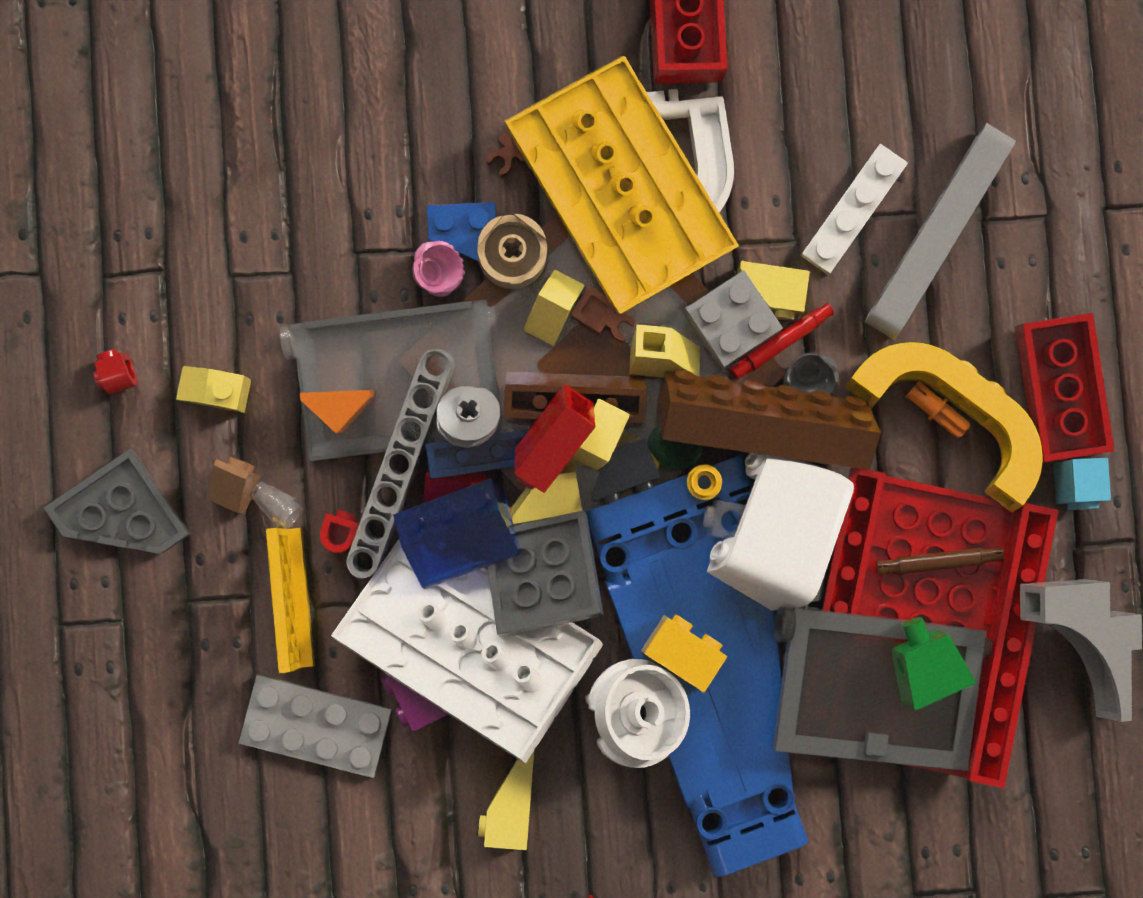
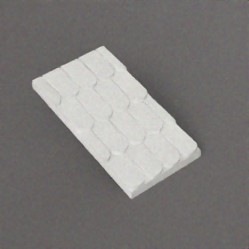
M412 522L408 525L331 635L347 649L435 704L441 710L525 764L534 752V748L537 747L551 726L554 718L566 703L574 687L577 686L592 663L593 658L596 657L603 646L598 638L572 622L505 637L498 636L488 570Z

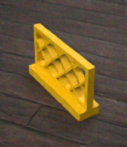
M266 529L279 673H287L302 667L315 666L303 529Z

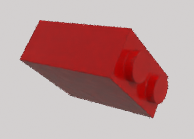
M564 383L515 448V474L521 484L529 489L537 488L543 493L547 491L595 429L594 404L592 401Z

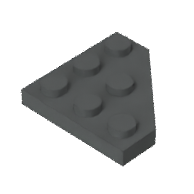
M134 449L127 450L44 507V510L61 535L68 538L163 554L191 535Z

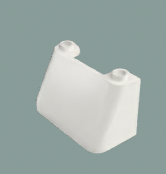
M749 452L745 459L746 474L756 480L735 536L719 541L714 545L710 553L711 561L707 572L770 610L808 605L820 589L853 494L854 485L843 475L808 461Z

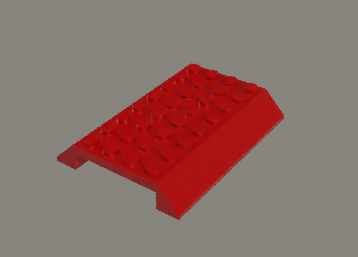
M850 467L848 479L853 483L854 490L834 546L821 610L901 620L922 617L926 623L960 626L986 631L968 771L916 765L907 766L963 777L968 781L1005 788L1037 622L1020 620V584L1045 582L1059 510L1024 503L1022 507L1012 513L993 498L886 476V473ZM1002 546L1003 548L1001 554H1004V561L984 563L983 566L977 565L902 575L898 573L877 575L876 561L893 560L897 556L904 557L978 547L989 549ZM817 629L796 735L865 742L866 732L883 733L889 735L888 744L952 751L960 691L915 711L901 702L892 657L893 647L908 640ZM955 645L964 660L966 646Z

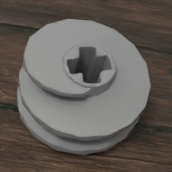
M459 386L451 389L441 397L438 403L435 417L437 430L446 441L454 446L464 448L480 446L488 441L497 429L500 405L494 394L486 388Z

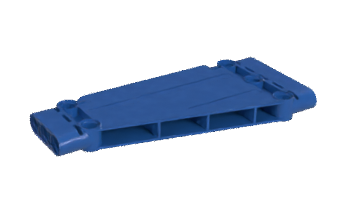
M742 455L711 465L720 473L722 487L720 492L714 497L716 502L697 509L696 505L709 500H699L690 494L687 489L686 481L688 474L585 511L590 536L606 577L605 584L632 659H643L661 666L677 678L686 692L690 707L688 730L680 745L668 755V759L686 807L690 809L694 825L697 828L715 877L734 873L795 850L809 842L794 801L789 752L773 750L781 690V672L774 610L768 609L707 572L711 561L710 553L714 545L719 541L735 536L741 520L737 513V505L743 499L748 500L753 488L751 478L746 474V466ZM706 476L699 477L698 486L701 489H708L710 486L709 478ZM744 487L748 488V491L737 494L732 497H730L729 493L733 491L742 489ZM681 510L684 511L683 515L664 521L663 517ZM648 522L652 524L650 527L631 533L630 529ZM677 523L685 524L689 530L688 538L681 543L676 542L671 535L672 528ZM619 534L620 538L601 545L598 543L599 540ZM617 546L623 551L624 559L620 565L612 567L606 562L605 555L608 549ZM676 614L693 625L690 632L702 639L704 634H707L723 645L720 652L728 657L705 692L697 689L641 651L663 615L672 620ZM774 788H782L784 796L781 802L769 804L768 795L770 791ZM717 813L719 821L715 827L711 829L702 827V820L705 815Z

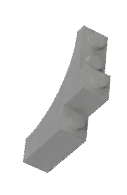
M1079 579L1020 584V620L1046 624L1057 630L1073 645L1085 664L1091 680L1096 717L1120 722L1132 721L1131 651L1142 649V614L1110 611V582Z

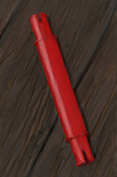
M825 303L814 311L808 312L749 354L744 355L742 360L729 368L732 378L737 381L751 371H756L761 365L814 329L819 328L820 324L834 315L831 305Z

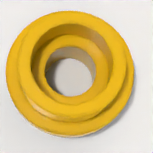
M699 465L688 474L686 481L687 489L693 497L699 500L712 499L721 490V475L717 469L710 465ZM706 476L709 478L710 486L708 489H701L698 486L699 477Z

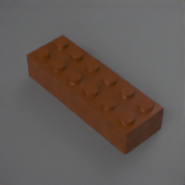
M686 370L665 371L657 404L662 440L870 470L881 434L869 403L857 396L841 398L831 396L824 391L801 392L786 385L775 388L764 386L753 380H746L742 383L730 381L720 375H711L710 377L696 376Z

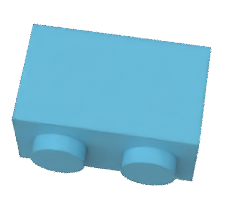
M1108 458L1073 459L1053 463L1055 504H1067V510L1097 509L1099 508V502L1111 500Z

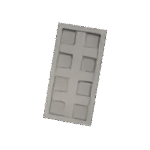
M256 675L239 744L374 778L392 708L263 675Z

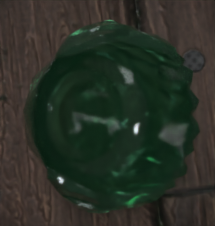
M659 423L648 437V446L652 455L663 467L670 470H683L690 465L696 464L702 457V445L662 440Z

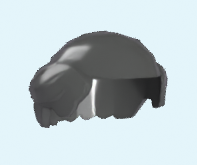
M812 352L801 354L795 358L789 369L786 370L783 378V385L793 387L798 391L808 393L824 391L830 395L836 393L840 382L837 363L829 356Z

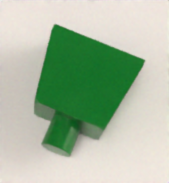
M922 617L910 619L902 624L908 641L892 649L902 704L916 711L976 684L973 675L947 633L937 629L928 632Z

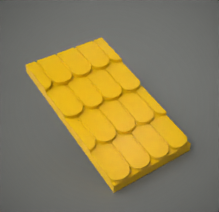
M625 56L613 60L503 121L526 163L533 171L586 264L589 265L617 313L621 314L739 247Z

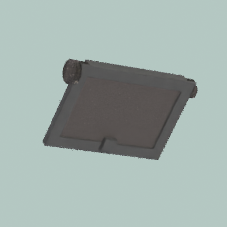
M781 606L776 614L774 634L777 642L787 643L773 750L968 771L982 660L988 659L991 656V639L986 638L985 630L924 622L928 632L937 629L951 637L973 675L976 684L915 711L901 702L892 657L893 647L908 641L902 626L908 620Z

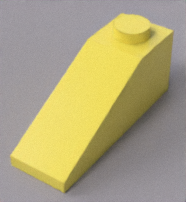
M534 752L526 764L516 759L489 804L487 816L480 815L478 837H485L484 847L527 850Z

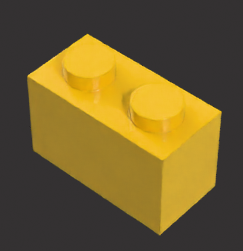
M675 614L671 620L663 615L641 651L697 689L705 692L728 657L720 652L723 645L707 634H704L702 639L691 633L690 630L693 625Z

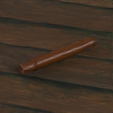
M1001 546L989 549L978 547L922 555L897 556L893 560L876 561L877 575L880 576L892 573L902 575L968 566H983L984 563L1004 561V554H1001L1003 552Z

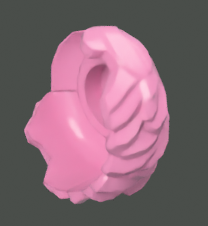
M426 242L415 252L412 266L413 278L420 288L434 296L445 297L451 294V292L459 287L465 275L463 259L459 257V252L454 249L453 245L447 242Z

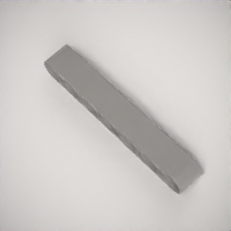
M985 123L867 315L865 323L891 339H896L995 178L1016 140L990 124Z
M429 350L419 360L347 557V568L357 578H367L374 574L387 554L425 450L424 443L428 442L436 421L438 403L441 397L445 395L454 372V358L445 350ZM434 355L441 356L446 364L444 372L440 375H435L429 369V361ZM422 388H427L433 394V403L428 408L422 407L417 401V393ZM409 421L418 423L421 428V435L417 440H411L405 434V426ZM396 454L406 456L409 461V468L404 473L394 468L393 459ZM384 487H391L395 490L397 494L395 504L389 505L382 500L381 492ZM375 519L383 523L385 533L382 537H377L371 533L369 528L371 520ZM360 552H366L372 557L373 566L371 569H365L359 565L357 558Z

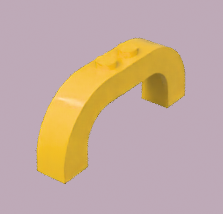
M909 342L888 346L871 355L859 367L844 388L855 396L867 401L871 408L893 384L906 380H921L922 383L931 387L990 431L1000 446L1001 465L998 473L984 492L1012 513L1024 505L1035 489L1041 474L1043 462L1042 445L1037 429L1029 415L1017 402L1006 395L1002 386L993 381H987L978 374L977 369L969 362L960 361L949 352L924 343Z

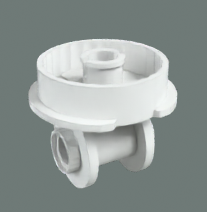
M629 659L615 663L597 678L590 694L585 695L589 709L595 711V722L601 737L596 740L598 748L601 749V752L607 758L619 765L642 768L659 763L680 745L688 730L690 707L684 688L670 672L653 662L643 659ZM642 705L646 709L645 720H643L640 716V709Z

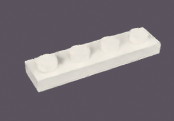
M879 144L803 251L801 257L829 275L908 162L882 144Z

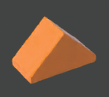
M376 390L300 393V400L336 434L344 433L376 397Z

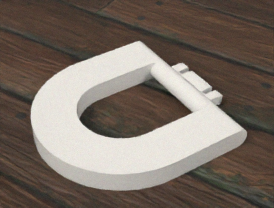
M672 89L668 90L669 101H665L664 90L647 92L663 120L688 119L696 175L720 213L729 197L734 178L733 155L723 96L679 101L678 90Z

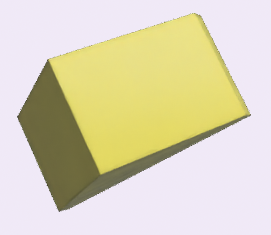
M554 270L539 292L523 331L554 347L585 285Z
M598 398L594 405L596 427L572 457L595 470H599L609 462L630 415Z

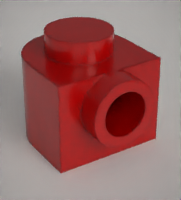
M113 349L96 355L98 361H95L94 364L97 371H94L93 375L100 391L105 390L109 395H113L137 386V376L129 354L117 353V350Z
M339 509L336 516L326 513L320 530V540L327 550L336 553H347L350 551L359 527V523H356L357 515Z

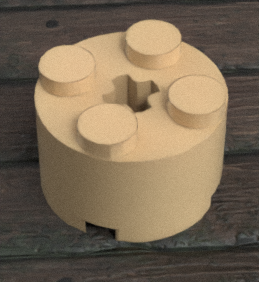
M521 214L502 215L488 222L481 231L477 246L478 260L482 272L494 284L507 289H520L533 283L541 275L546 265L547 241L541 227L531 218ZM515 245L519 246L520 256L518 258L516 256L506 257L505 247L508 246L512 249Z

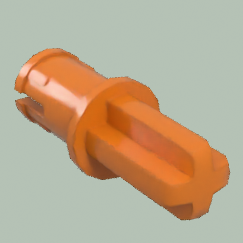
M921 380L905 396L929 415V421L934 419L955 438L962 437L970 427V422L946 403L948 399L942 400L925 386Z

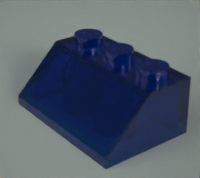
M491 478L393 514L401 547L423 589L521 554L504 490Z

